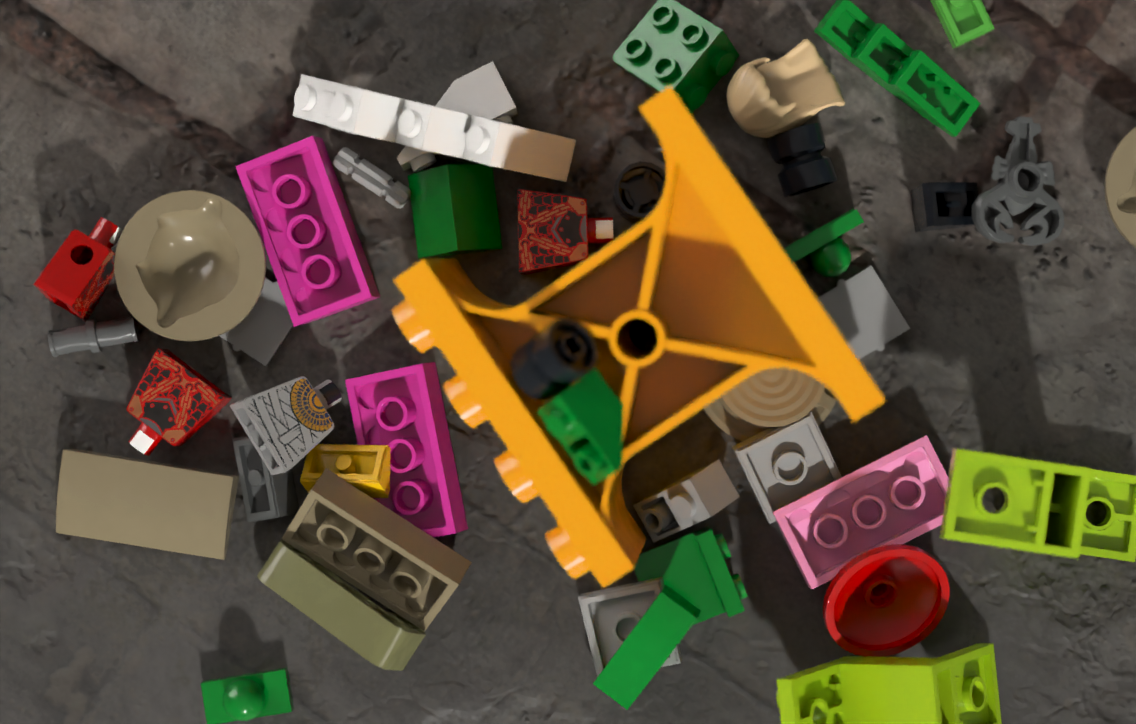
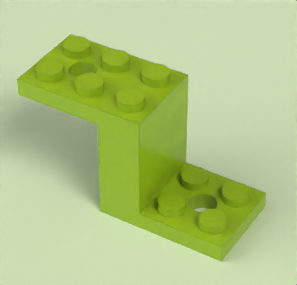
M953 448L940 538L1079 559V554L1135 562L1136 476ZM990 487H997L1004 494L1002 508L994 513L987 512L982 505V495ZM1094 501H1100L1106 508V517L1098 525H1092L1086 518V509Z
M977 643L938 658L845 656L776 679V702L780 710L781 724H1002L994 643Z

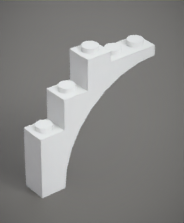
M301 74L299 87L294 96L295 106L292 115L294 117L327 125V127L463 158L488 166L564 182L567 181L576 143L575 139Z

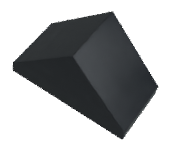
M928 182L912 189L911 200L915 232L975 226L972 221V204L978 196L977 182Z

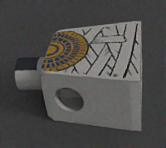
M301 376L234 402L229 406L271 475H276L292 469L334 429V422L326 410L340 402L342 397L339 389L331 380L327 379L313 388L305 376Z

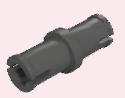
M133 315L98 322L95 318L88 319L85 325L57 330L51 329L48 330L47 334L49 348L53 357L85 350L98 353L102 352L103 347L140 342L138 322Z

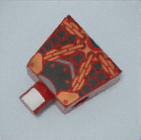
M517 190L519 272L521 275L581 264L588 259V244L613 242V217L587 218V199L531 190Z
M100 217L89 236L74 229L39 275L34 285L49 301L86 322L114 276L115 254L111 249L123 230L103 217Z
M158 348L126 409L131 415L142 422L128 442L147 456L151 455L162 439L173 446H182L215 416L232 397L170 350Z

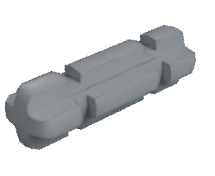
M343 147L338 152L333 161V165L346 175L352 174L351 178L380 197L384 195L386 197L385 200L396 208L401 209L407 203L411 196V190L399 181L393 182L392 176L366 159L361 161L359 159L360 156L347 147Z

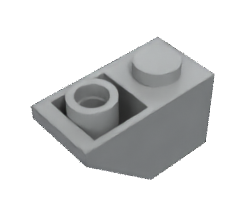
M718 459L685 475L633 506L653 542H656L712 517L740 496Z

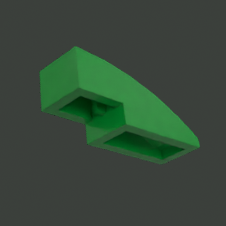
M665 585L593 682V685L628 710L697 620L701 610Z

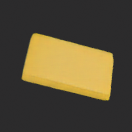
M317 444L306 455L300 482L308 493L327 468L371 498H388L390 491L389 445Z

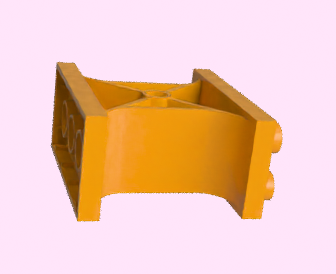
M671 86L639 107L662 144L666 159L667 176L665 189L659 204L645 220L519 306L503 304L484 295L474 286L456 258L422 259L394 279L406 298L392 308L393 316L404 335L421 353L426 352L433 346L442 350L457 373L443 383L445 393L453 407L472 428L477 427L486 420L491 422L508 447V450L497 456L494 461L509 489L522 503H527L540 494L557 519V526L546 533V539L560 564L574 579H577L591 569L603 588L635 567L647 540L628 512L624 502L622 474L626 460L749 376L770 368H790L805 372L821 381L836 395L853 421H856L886 401ZM562 318L574 319L584 325L591 333L598 350L597 364L594 368L597 369L623 404L622 467L617 472L594 485L590 483L585 475L579 472L572 457L560 441L548 431L545 421L537 412L538 409L552 398L539 400L527 395L517 385L512 375L511 361L516 350L531 338L538 336L554 321ZM635 318L645 319L655 327L658 334V344L654 351L641 350L631 341L629 330Z

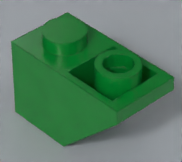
M593 368L589 373L571 383L566 389L537 410L545 421L548 431L560 441L572 457L576 468L587 477L592 485L612 475L622 467L623 404L597 369Z

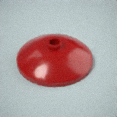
M904 544L876 547L848 562L831 581L823 602L825 625L834 641L840 647L855 655L885 657L903 652L924 640L941 621L949 602V581L944 569L935 557L921 548Z

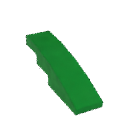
M836 0L814 30L816 34L875 82L952 137H956L981 104L924 52L913 50L883 23L876 24L850 0Z

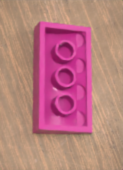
M310 136L235 166L294 327L333 315L380 297L323 138Z
M435 362L346 379L345 383L357 444L389 445L390 447L388 498L373 499L432 537L456 534L467 530V520Z

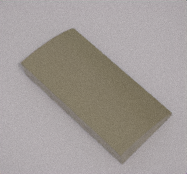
M63 449L57 491L56 533L225 560L239 475L79 449Z
M327 468L310 490L282 537L283 541L423 631H426L456 590L472 563Z

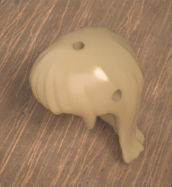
M807 38L803 39L801 43L777 60L769 62L770 59L764 57L742 65L732 77L727 88V104L733 119L746 133L760 138H770L782 132L800 127L817 112L827 107H841L845 105L838 82H836L834 75L829 72L828 66L819 55L814 43Z

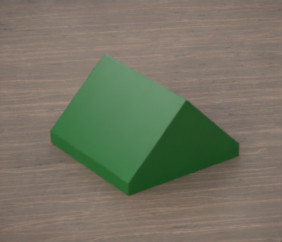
M446 164L408 175L419 260L503 249L492 166L485 164Z

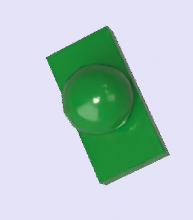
M853 208L782 250L791 263L809 254L811 266L818 274L824 277L839 276L848 269L851 263L849 245L839 236L864 221L858 210Z
M288 668L206 680L200 683L207 724L249 721L258 717L289 713L294 710Z

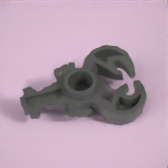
M1017 117L1007 121L1004 130L1013 136L1012 143L1009 144V149L1006 153V159H1003L1001 156H996L994 159L991 177L993 180L998 179V184L977 196L972 204V221L977 231L986 239L998 243L1013 242L1014 236L1001 230L999 223L1005 229L1014 228L1010 214L1012 216L1021 214L1033 205L1036 209L1025 218L1020 230L1026 231L1031 226H1034L1035 232L1029 236L1019 237L1018 242L1028 246L1043 245L1059 237L1064 227V214L1057 200L1042 188L1044 184L1054 186L1056 181L1054 180L1055 174L1052 162H1037L1033 137L1042 132L1040 124L1033 123L1032 118Z

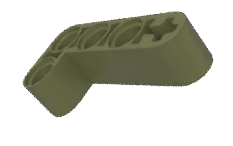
M283 540L278 542L257 575V578L263 584L363 658L382 669L403 671L426 636L425 631L396 613L386 612L333 572Z

